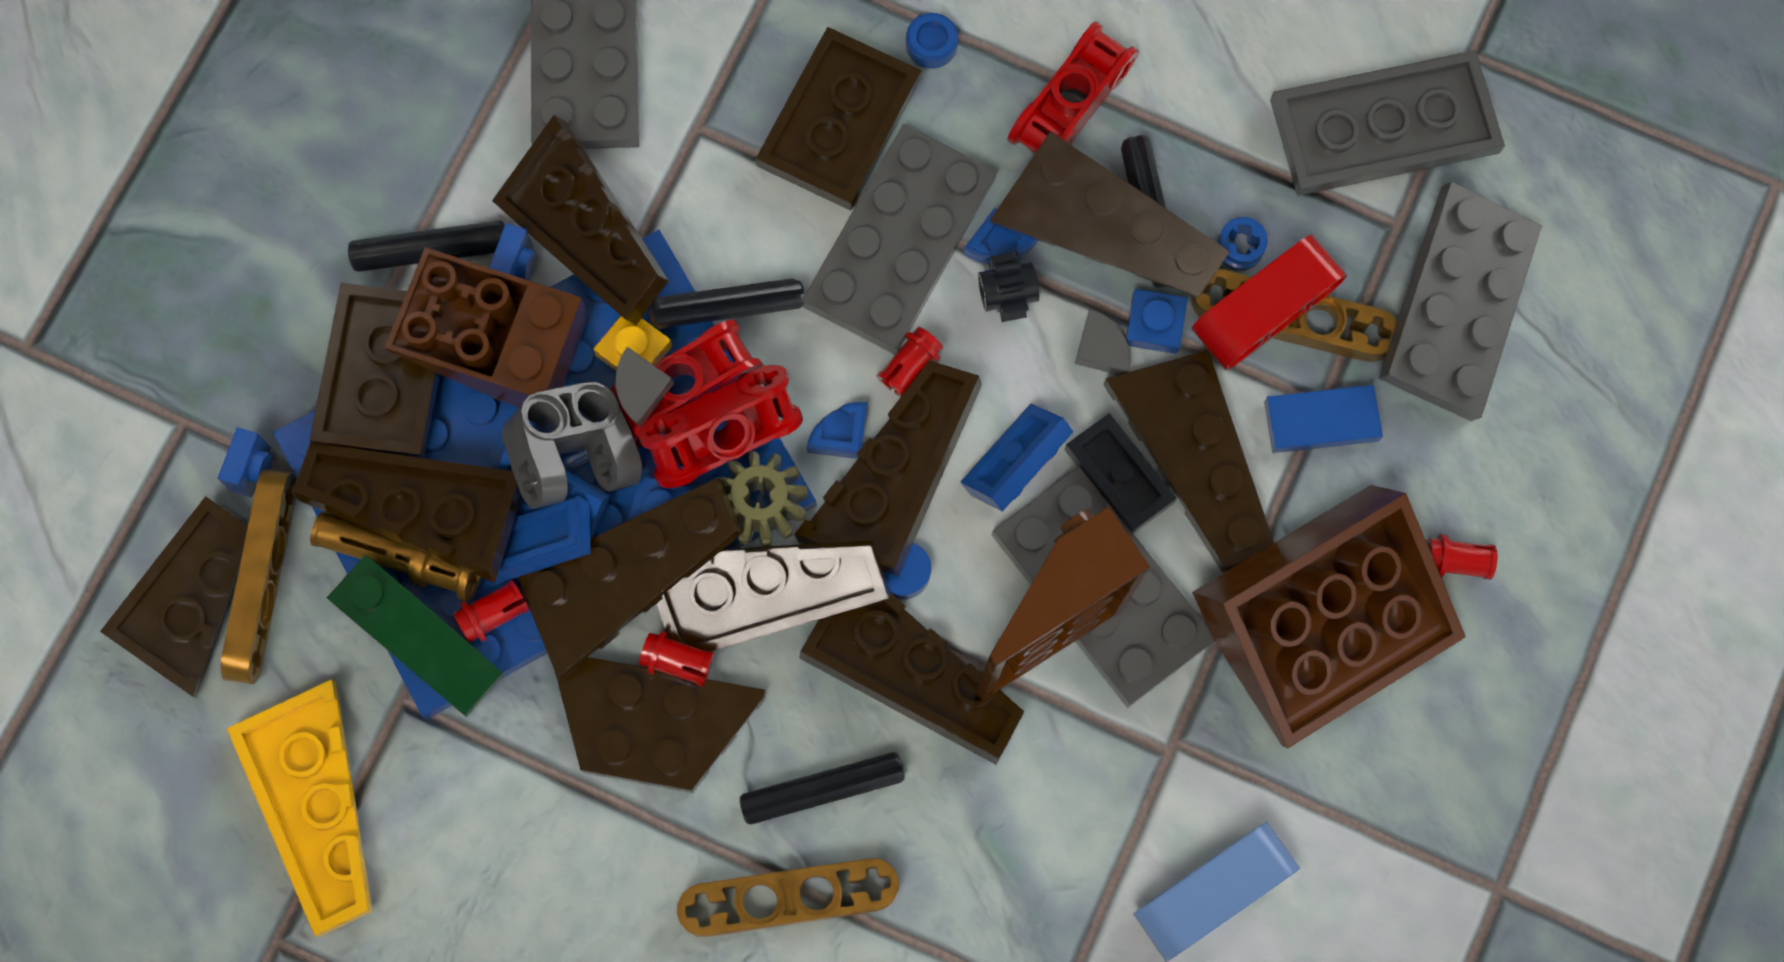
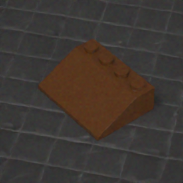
M1369 485L1192 592L1214 642L1281 745L1287 749L1466 637L1407 494L1374 485Z
M1109 506L1096 515H1093L1089 509H1085L1060 526L1059 530L1062 534L1054 540L1055 545L1049 552L1048 557L988 658L976 691L982 701L1121 613L1150 566Z

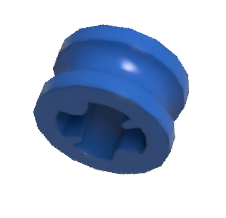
M1237 217L1230 220L1223 227L1217 243L1230 251L1223 264L1236 271H1246L1255 267L1260 262L1266 250L1268 239L1264 227L1259 222L1249 217ZM1237 234L1247 235V244L1255 246V250L1249 247L1246 254L1237 253V245L1233 242H1228V238L1235 241Z

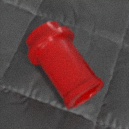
M918 327L914 333L907 332L904 335L906 340L904 345L885 368L876 375L878 380L890 391L894 388V393L899 397L903 395L929 360L937 363L940 360L938 353L942 350L943 345L932 334L921 327Z
M1439 534L1437 538H1428L1426 540L1441 578L1445 573L1483 577V579L1488 580L1494 577L1498 561L1496 545L1450 541L1446 534Z
M511 579L507 584L467 605L466 601H462L460 603L461 609L452 613L467 642L470 643L477 638L481 642L486 641V633L530 610L526 602L522 600L523 596L518 587Z
M661 631L660 635L649 633L641 651L639 665L648 667V674L654 675L657 670L703 687L711 669L709 664H712L715 652H707L668 639V632Z

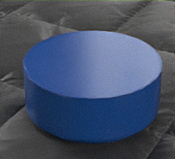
M938 13L922 14L916 17L908 26L906 50L911 60L917 65L931 69L939 68L948 64L956 54L958 32L954 23L946 16Z
M912 544L899 576L883 572L890 592L898 599H910L922 593L927 587L931 576V562L927 553L917 544Z

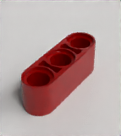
M1313 234L1308 235L1205 312L1193 324L1191 330L1226 371L1230 370L1332 293L1347 278V274Z

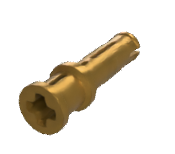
M321 512L317 516L311 530L310 543L312 546L323 547L360 560L366 554L377 565L408 574V579L412 581L413 585L424 588L431 584L457 592L458 599L467 602L475 595L482 579L480 576L326 512Z

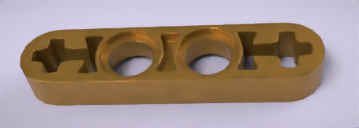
M1218 269L1203 292H1210L1213 285H1218L1222 287V296L1226 297L1249 280L1251 276ZM1204 293L1199 298L1191 296V306L1199 318L1213 307L1210 305V296ZM1327 296L1274 336L1273 339L1365 362H1376L1386 357L1397 321L1389 312L1382 309ZM1316 309L1328 312L1335 322L1334 331L1326 335H1318L1312 332L1306 323V315ZM1347 317L1352 318L1353 322L1349 329L1356 331H1351L1346 340L1340 339L1347 324ZM1370 324L1378 326V335L1386 338L1381 339L1376 346L1367 344L1368 336L1360 333L1365 332Z
M264 469L259 475L222 651L221 675L224 681L255 684L261 673L296 498L293 492L296 482L294 473Z
M867 858L700 883L689 887L682 893L677 903V916L680 924L689 933L697 937H712L872 913L886 909L894 902L899 890V879L896 870L888 862L877 858ZM870 869H877L879 878L889 879L890 887L881 891V900L870 901L868 892L850 893L854 905L841 907L842 887L836 875L837 873L849 872L848 884L864 881L866 871ZM813 877L826 879L832 885L834 891L831 903L821 910H812L806 907L800 898V890L803 884ZM755 886H766L772 889L777 898V906L774 912L763 919L750 916L744 908V897ZM736 889L734 906L740 918L739 923L728 924L729 912L711 915L710 925L706 927H700L697 918H688V908L696 906L697 896L707 895L708 901L712 904L725 903L728 901L724 895V890Z

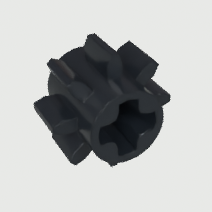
M1015 251L990 256L989 270L978 272L979 291L985 312L997 310V312H1000L1001 322L1027 318L1028 304L1039 302L1038 281L1032 262L1021 264L1020 261H1017Z

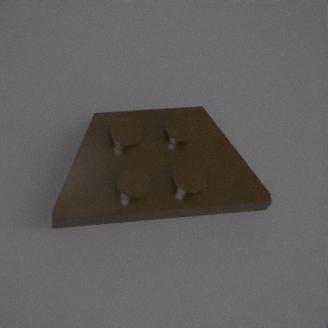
M587 657L579 664L581 667L566 679L557 678L579 767L583 773L688 793H694L710 772V768L720 755L725 753L737 737L736 734L753 712L763 704L766 695L764 689L707 679L704 686L700 687L696 683L657 670L654 675L648 674V668L592 657Z

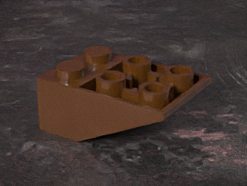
M425 247L384 348L386 351L494 399L519 407L531 394L563 387L589 317L582 297Z

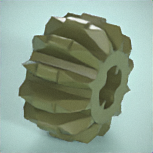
M752 451L749 453L750 467L744 469L740 462L733 459L728 463V468L734 479L727 477L716 478L722 482L743 533L739 536V542L743 545H748L752 540L754 532L760 533L762 546H771L772 536L770 531L774 529L782 537L788 539L793 533L786 519L803 521L806 516L805 509L796 503L808 498L807 487L793 485L800 476L796 466L788 467L779 472L782 460L781 456L777 453H774L769 458L767 465L764 466L760 463L758 452ZM760 490L761 496H764L765 491H769L771 505L760 509V504L757 502L755 508L750 507L752 505L750 494Z

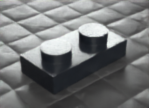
M1110 413L1065 446L1064 450L1077 467L1083 470L1133 534L1173 505L1177 499Z

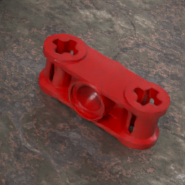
M1097 21L1093 22L1082 34L1069 57L1039 96L1018 117L1008 135V142L1013 145L1021 143L1036 153L1051 131L1072 145L1076 136L1091 119L1109 93L1126 77L1139 55V50L1133 46L1128 49L1102 32L1103 25ZM1067 89H1077L1086 96V99L1078 103H1071L1066 101L1061 96V93Z
M734 319L723 321L711 327L695 341L654 364L656 368L668 375L672 380L679 375H689L695 378V384L688 393L682 395H674L667 392L644 424L654 417L681 408L705 394L712 393L743 378L752 370L764 366L759 358H752L738 335L740 327ZM724 350L728 351L734 363L730 362ZM614 385L610 390L618 400L619 407L630 428L637 448H640L642 444L638 432L641 427L629 417L622 407L617 395L616 385Z
M780 365L759 367L733 383L712 393L705 394L699 399L670 413L659 415L647 421L640 428L638 436L642 446L650 449L656 464L653 473L657 484L663 488H676L689 484L700 475L730 460L737 459L773 439L784 437L797 430L804 418L800 408L792 404L786 386L790 379L786 368ZM728 420V423L725 425L723 429L715 432V429L718 427L719 424H721L723 421Z

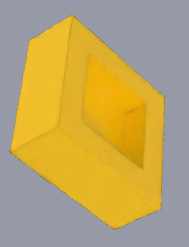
M620 316L593 350L595 356L617 371L619 360L626 347H629L654 365L661 361L672 347L671 339L641 318L636 325Z

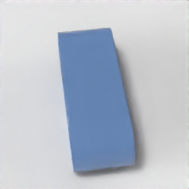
M1266 821L1134 912L1133 915L1165 962H1167L1301 868L1268 821Z

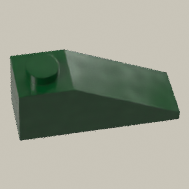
M366 554L326 597L466 718L504 675L502 671Z

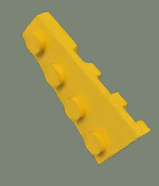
M331 679L226 728L313 934L316 937L324 936L373 912L337 683Z

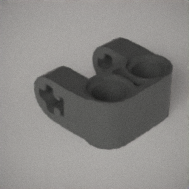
M585 382L531 394L503 426L502 439L506 446L514 477L524 501L533 509L558 504L565 500L568 483L560 458L561 454L585 449L599 485L608 492L635 486L641 479V458L630 428L614 393L600 383ZM580 411L584 412L590 418L591 421L585 419L581 415ZM529 421L536 423L542 432L533 428Z

